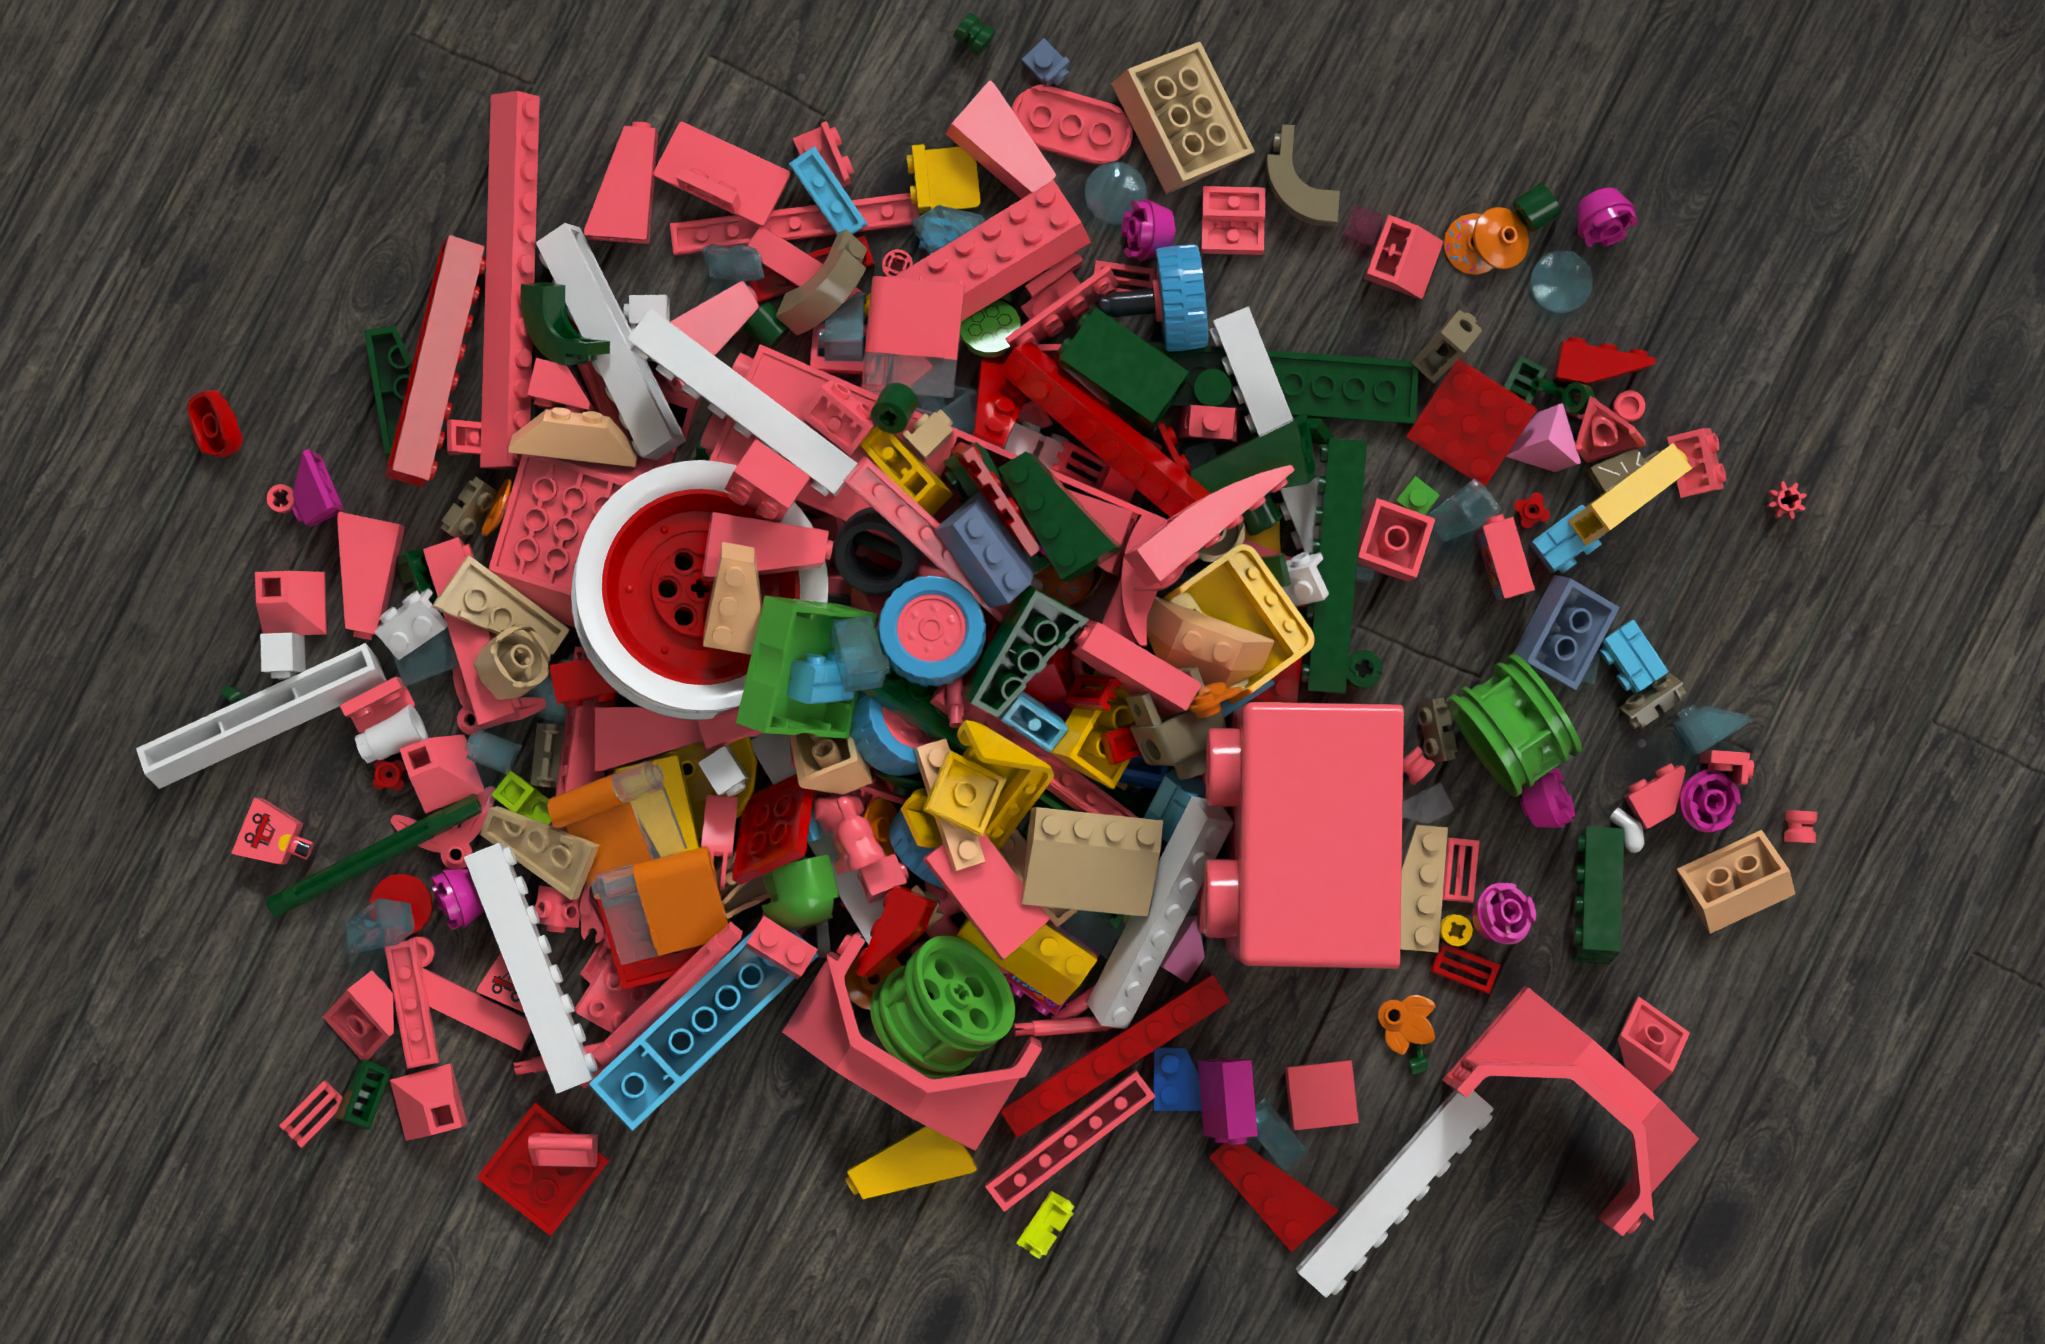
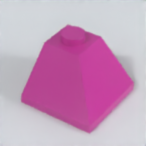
M310 449L304 450L292 495L296 504L292 505V509L299 522L304 521L305 525L312 527L337 516L338 512L344 513L345 510L321 455Z

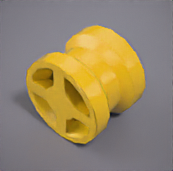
M1452 914L1442 919L1440 923V937L1445 943L1452 946L1465 945L1472 937V925L1464 916Z

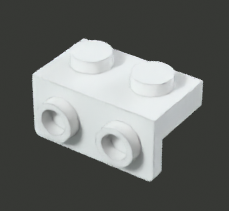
M1304 552L1286 561L1291 585L1282 587V589L1294 606L1321 601L1329 595L1316 567L1323 560L1321 553L1309 555L1307 552Z
M429 588L421 594L418 591L413 592L403 600L402 603L404 605L398 610L395 607H391L379 618L382 622L375 630V633L398 660L440 633L448 625L436 609L431 608L432 604L428 599L433 593Z

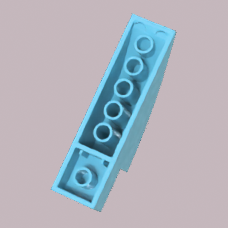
M754 930L588 1084V1087L630 1132L681 1087L795 979L744 947ZM789 931L804 940L796 931ZM815 953L809 965L819 956L817 953Z

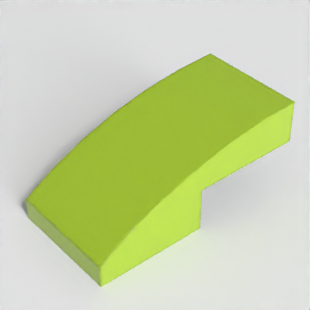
M510 770L491 795L510 811L552 826V819L548 812L549 798Z

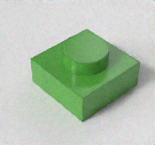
M1415 476L1395 502L1404 508L1425 515L1440 495Z

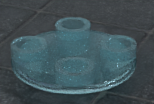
M1109 162L1099 166L1091 173L1085 186V201L1090 211L1098 219L1116 225L1122 224L1125 211L1132 210L1131 201H1141L1147 197L1146 184L1141 174L1134 167L1122 162Z
M1556 251L1545 255L1537 262L1531 274L1530 286L1534 298L1542 307L1556 313H1567L1578 309L1587 301L1592 292L1593 276L1588 264L1575 252Z

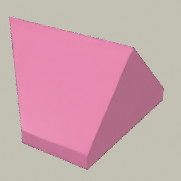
M1563 404L1537 412L1520 434L1506 457L1552 472H1558L1580 464V457L1576 450V444Z
M1198 915L1184 918L1160 964L1161 967L1187 983L1205 958L1201 933H1199L1197 927Z

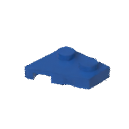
M1158 1047L1153 1051V1093L1156 1096L1153 1098L1154 1111H1202L1199 1074L1185 1047Z

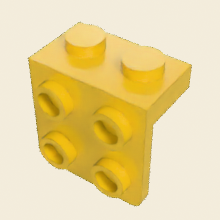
M924 144L912 145L913 155H907L909 174L915 173L916 185L910 186L912 205L918 204L919 214L979 207L980 192L977 163L971 155L961 147L925 150Z

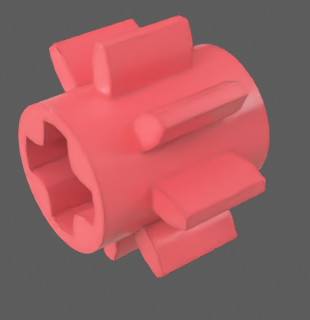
M1782 481L1778 483V492L1776 490L1768 491L1772 501L1766 505V508L1773 507L1776 511V519L1786 513L1787 518L1792 520L1795 518L1794 510L1799 512L1805 510V507L1801 505V499L1805 498L1807 494H1800L1796 490L1798 483H1794L1790 488H1787L1785 482ZM1791 497L1792 503L1782 505L1781 499Z

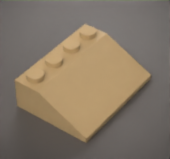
M1201 42L1129 68L1111 83L1166 194L1188 186L1255 152Z
M1039 807L1031 808L1021 904L1148 917L1160 856L1163 820Z

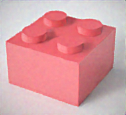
M1376 498L1368 504L1359 532L1357 564L1405 582L1412 581L1417 578L1436 519Z

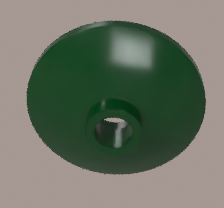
M875 769V774L879 778L894 786L893 793L910 797L913 791L921 788L926 789L920 776L899 777Z

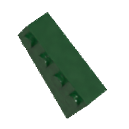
M396 326L364 330L386 458L390 457L412 367V362ZM445 437L441 449H447Z
M1586 826L1581 835H1577L1575 847L1576 854H1580L1579 865L1575 868V884H1578L1577 896L1574 899L1575 927L1573 930L1572 962L1610 965L1621 952L1624 829Z

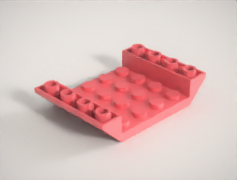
M522 454L488 570L560 623L575 627L571 604L572 577L584 536L592 520L610 497L639 475L655 469L658 460L642 458L638 455L636 466L629 467Z

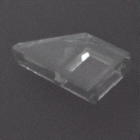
M1441 782L1404 800L1402 817L1427 825L1453 812L1455 809Z

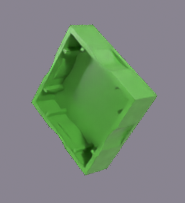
M765 596L736 723L769 734L796 735L810 733L819 737L849 739L852 716L855 712L854 708L858 700L859 690L855 688L854 699L847 701L805 704L793 700L787 695L789 680H792L790 677L791 663L794 660L806 659V654H818L827 657L828 652H839L846 654L847 660L856 662L859 665L865 650L872 640L877 614L845 604Z

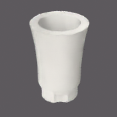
M409 704L393 716L365 729L364 733L356 735L355 741L362 759L366 763H371L377 759L382 760L399 753V749L428 738V735L418 712Z

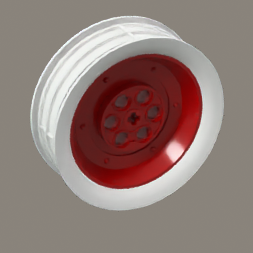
M705 460L683 461L664 465L639 475L620 488L601 507L584 536L575 563L571 588L572 614L580 643L588 659L603 679L619 694L634 704L663 716L689 720L712 719L719 713L740 706L751 655L703 646L704 626L714 581H701L712 513L759 519L755 516L756 511L747 504L744 506L736 504L728 497L729 492L725 490L733 471L737 467L736 465ZM795 502L780 522L813 528ZM679 556L687 557L691 562V568L686 571L678 569L674 563L675 558ZM824 562L821 568L758 576L762 605L765 596L818 602L828 601L826 562ZM663 583L671 584L675 589V596L672 598L661 596L658 590L659 585ZM696 584H701V589L707 590V593H704L702 598H698L696 592H691V589H694ZM678 611L689 613L692 621L691 624L687 626L679 625L675 620V613Z

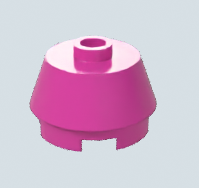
M1603 188L1594 191L1584 197L1576 207L1578 235L1584 239L1588 247H1592L1597 242H1602L1604 247L1615 244L1628 236L1626 230L1631 225H1638V219L1635 215L1636 207L1615 188Z
M1146 198L1141 201H1131L1132 210L1124 212L1121 226V236L1127 237L1128 248H1125L1124 253L1127 257L1137 258L1139 261L1154 258L1156 249L1169 247L1173 244L1176 232L1173 213L1170 209Z
M1558 768L1552 769L1536 780L1530 788L1522 785L1523 798L1520 799L1521 807L1525 816H1529L1535 827L1564 828V824L1572 822V817L1575 816L1571 795L1567 794L1563 783L1560 782L1564 780V777Z
M1704 770L1690 777L1682 784L1677 807L1686 821L1696 830L1715 832L1726 828L1733 822L1731 819L1735 813L1736 806L1741 803L1740 793L1736 784L1722 772Z
M469 869L441 870V874L430 878L432 883L435 884L432 890L439 910H442L444 915H448L450 919L446 921V925L450 930L461 926L463 929L466 928L485 911Z
M1493 884L1483 891L1476 902L1472 912V920L1475 929L1483 938L1502 944H1515L1527 936L1532 922L1536 920L1535 905L1530 896L1526 897L1516 888V884Z

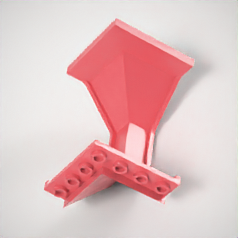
M860 930L855 934L850 933L844 938L836 951L841 957L832 951L827 954L825 963L782 1033L835 1072L908 1117L976 1151L1020 1078L1027 1075L1041 1052V1041L1030 1035L1011 1067L940 1079H930L861 1036L846 988L845 974L866 940L862 939L863 935Z
M1524 986L1442 1081L1466 1098L1483 1079L1489 1076L1567 1078L1576 1082L1632 1133L1631 1179L1597 1217L1602 1223L1621 1236H1624L1626 1232L1631 1234L1641 1224L1642 1219L1640 1216L1642 1214L1654 1221L1651 1194L1695 1145L1699 1138L1661 1099L1592 1038L1530 988Z

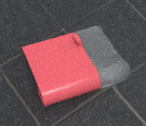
M873 276L861 388L880 395L887 384L895 382L907 385L916 395L953 398L965 284Z

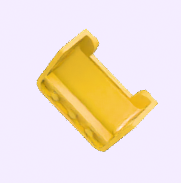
M1246 544L1237 545L1162 598L1274 640L1263 670L1228 687L1239 686L1242 688V691L1236 696L1228 699L1231 704L1252 694L1310 651L1314 645V634L1256 550Z
M965 720L957 731L960 743L969 746L962 756L1007 778L984 832L996 849L999 850L1052 781L1054 772L1049 764L982 723ZM924 788L917 789L903 804L901 811L916 844L920 847L935 849L943 841L935 816L923 811L928 798L927 791Z

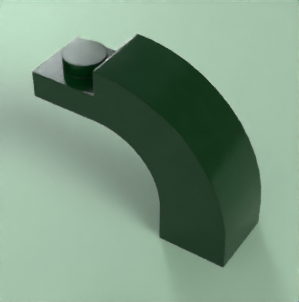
M546 282L521 284V309L524 323L533 343L544 356L557 364L566 366L584 364L587 361L597 360V355L610 354V341L585 338L572 328L566 314L565 285Z

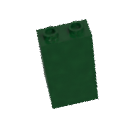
M1095 307L1091 314L1085 312L1075 327L1079 330L1073 339L1067 337L1057 353L1061 356L1059 357L1058 365L1150 435L1184 388L1189 371Z
M1307 414L1300 415L1202 463L1191 471V477L1212 494L1228 485L1259 473L1292 465L1295 470L1286 477L1288 483L1282 488L1309 484L1318 474Z

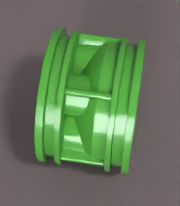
M1512 653L1506 657V665L1499 662L1494 666V677L1482 685H1476L1472 689L1464 686L1459 690L1460 697L1452 694L1446 699V702L1457 727L1475 755L1497 783L1511 796L1517 797L1522 793V785L1526 788L1532 787L1536 780L1560 764L1567 763L1569 761V754L1572 756L1580 754L1582 752V745L1570 719L1547 685L1526 661L1517 654Z
M938 936L930 939L914 952L906 966L895 969L876 986L871 997L870 1012L877 1036L890 1055L930 1079H940L956 1076L974 1061L977 1054L990 1048L1003 1038L1013 1025L1015 1004L1005 976L988 955L964 939L954 936ZM927 991L931 992L934 995L932 999L929 997Z

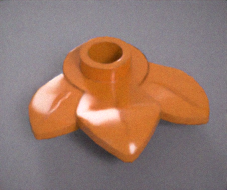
M1224 682L1207 685L1194 697L1186 711L1191 710V712H1195L1196 717L1199 719L1214 715L1221 710L1220 702L1236 696L1242 691V688L1237 686L1227 689Z
M1411 995L1402 1002L1388 1000L1380 1006L1378 1020L1381 1026L1385 1028V1041L1390 1049L1404 1055L1410 1042L1414 1044H1428L1435 1040L1433 1027L1426 1019L1435 1008L1434 1002L1423 996ZM1392 1009L1397 1010L1400 1015L1399 1019L1395 1022L1388 1018V1013Z

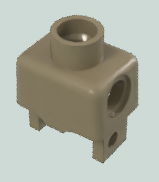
M1198 667L1179 668L1180 671L1202 684L1195 695L1197 696L1199 691L1205 687ZM1150 692L1132 693L1126 696L1136 723L1130 726V730L1148 765L1174 766L1178 779L1181 780L1193 778L1206 772L1208 730L1210 728H1227L1221 710L1214 715L1200 719L1191 710L1162 717L1156 710Z

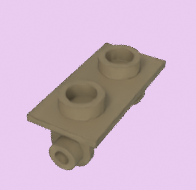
M475 476L473 481H468L458 496V499L465 503L463 508L453 503L445 517L441 520L443 524L440 528L454 538L459 537L465 542L467 537L474 532L476 524L485 511L492 506L498 491Z
M1669 673L1654 681L1650 687L1641 693L1631 695L1619 709L1629 717L1628 721L1634 729L1638 727L1643 728L1659 717L1655 706L1659 704L1662 711L1667 712L1682 702V697L1687 695L1682 687L1683 682Z
M1444 698L1418 702L1417 718L1422 727L1424 737L1423 748L1428 760L1437 763L1456 759L1455 753L1458 752L1454 731L1443 733L1442 726L1452 725L1450 711Z
M537 723L530 785L557 788L565 726Z

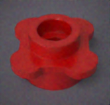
M1533 493L1531 498L1526 500L1519 499L1514 504V509L1518 512L1521 525L1524 528L1529 529L1534 523L1539 521L1546 522L1550 518V512L1545 509L1543 504L1544 497L1540 493ZM1530 508L1535 509L1533 514L1529 512Z
M382 759L375 762L374 767L376 771L373 785L376 789L381 790L387 787L392 788L394 791H399L404 787L402 772L406 767L403 761L386 762V760ZM387 772L392 773L391 778H388L386 776Z

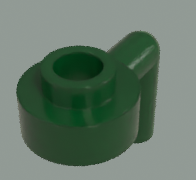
M1534 378L1531 383L1534 390L1562 398L1564 409L1577 415L1585 414L1590 396L1594 398L1592 388L1587 384L1579 382L1570 383L1566 387L1557 382Z

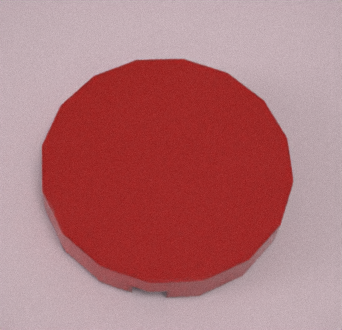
M408 874L391 875L381 880L373 890L369 902L370 914L375 924L385 933L394 936H407L418 932L428 923L433 911V896L430 890L418 877Z

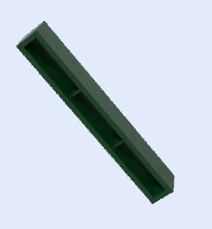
M1327 438V443L1321 444L1319 462L1325 463L1324 476H1318L1317 494L1322 495L1321 507L1315 508L1314 526H1319L1318 539L1313 538L1311 555L1321 553L1323 560L1316 567L1329 595L1324 600L1308 603L1306 608V620L1311 621V630L1315 639L1312 649L1308 651V663L1302 664L1300 682L1306 683L1305 689L1308 691L1346 694L1367 441Z

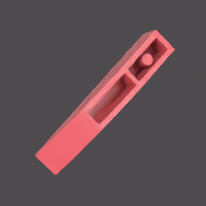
M1292 465L1262 472L1228 485L1192 503L1165 521L1126 553L1124 557L1146 587L1159 583L1160 586L1165 585L1177 575L1174 571L1181 564L1183 567H1186L1199 557L1197 551L1205 546L1207 549L1222 538L1219 533L1227 527L1230 530L1242 522L1244 517L1241 514L1247 509L1253 511L1266 501L1265 494L1270 490L1272 493H1275L1288 483L1286 477L1295 469Z

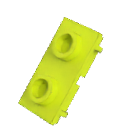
M1050 1191L1016 1244L1029 1250L1038 1259L1042 1255L1046 1256L1057 1238L1052 1233L1053 1229L1056 1228L1060 1232L1062 1231L1070 1217L1073 1216L1072 1210L1075 1206L1071 1204V1201Z

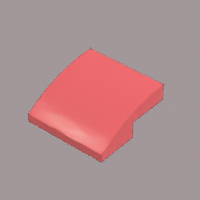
M1203 186L1202 254H1264L1265 188Z
M1352 1060L1285 1067L1291 1130L1359 1123Z

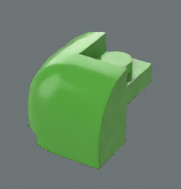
M829 854L792 862L764 874L765 886L771 903L761 907L765 916L787 931H797L828 922L833 918L831 914L833 898L838 897V890Z

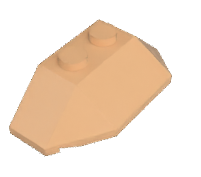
M566 408L546 409L514 433L508 452L629 467L636 466L638 457L632 442L610 417L602 416L601 413L595 411H587L583 414L573 413Z
M1156 596L1147 615V637L1155 656L1177 669L1198 667L1205 686L1224 682L1228 688L1262 671L1274 644L1273 639Z

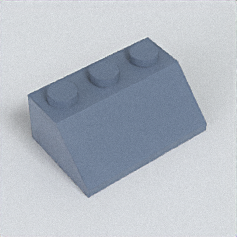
M981 491L977 492L934 530L989 608L1009 604L1031 584L1035 572L1034 566Z
M1554 575L1513 653L1526 661L1535 672L1573 690H1577L1620 607L1571 578Z

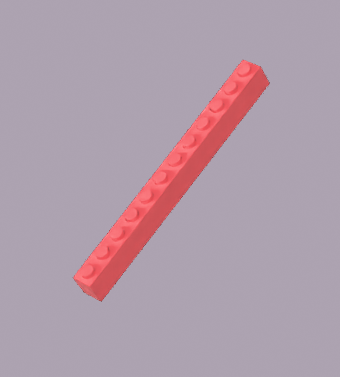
M520 91L491 95L480 468L496 470L518 469L522 454L508 453L512 435L528 424L531 419V398L527 393L532 377L533 341L526 329L522 315L521 284L534 283L540 96Z

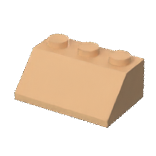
M810 733L789 735L798 783L801 788L844 795L872 783L869 764L859 753L851 734L849 739L819 737Z
M1762 830L1677 868L1695 911L1710 934L1795 895L1789 868Z

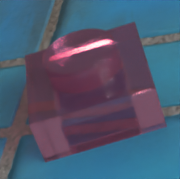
M1354 205L1343 236L1373 246L1384 215Z

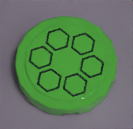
M997 299L961 321L960 339L973 354L985 358L999 357L1011 348L1005 338L1021 327L1020 317L1012 306Z

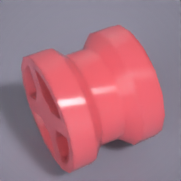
M1419 746L1403 759V772L1409 776V782L1412 785L1419 782L1435 766L1432 760H1427L1422 755L1423 750Z

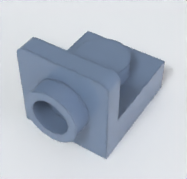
M1045 38L1022 58V63L1047 86L1053 83L1056 86L1059 85L1070 73L1067 70L1070 67L1068 58H1063Z

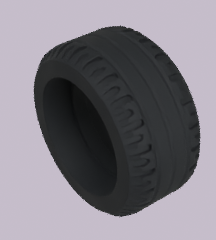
M872 507L856 512L845 522L835 539L833 555L836 568H838L840 576L844 578L848 585H852V588H855L857 591L860 590L862 593L885 595L893 592L896 588L901 587L904 582L910 580L920 562L921 551ZM864 530H878L888 534L896 541L901 550L902 565L895 570L887 572L868 568L859 560L854 551V535Z

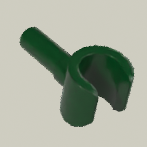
M1416 1044L1417 1057L1408 1059L1409 1068L1413 1076L1424 1073L1428 1068L1423 1044Z

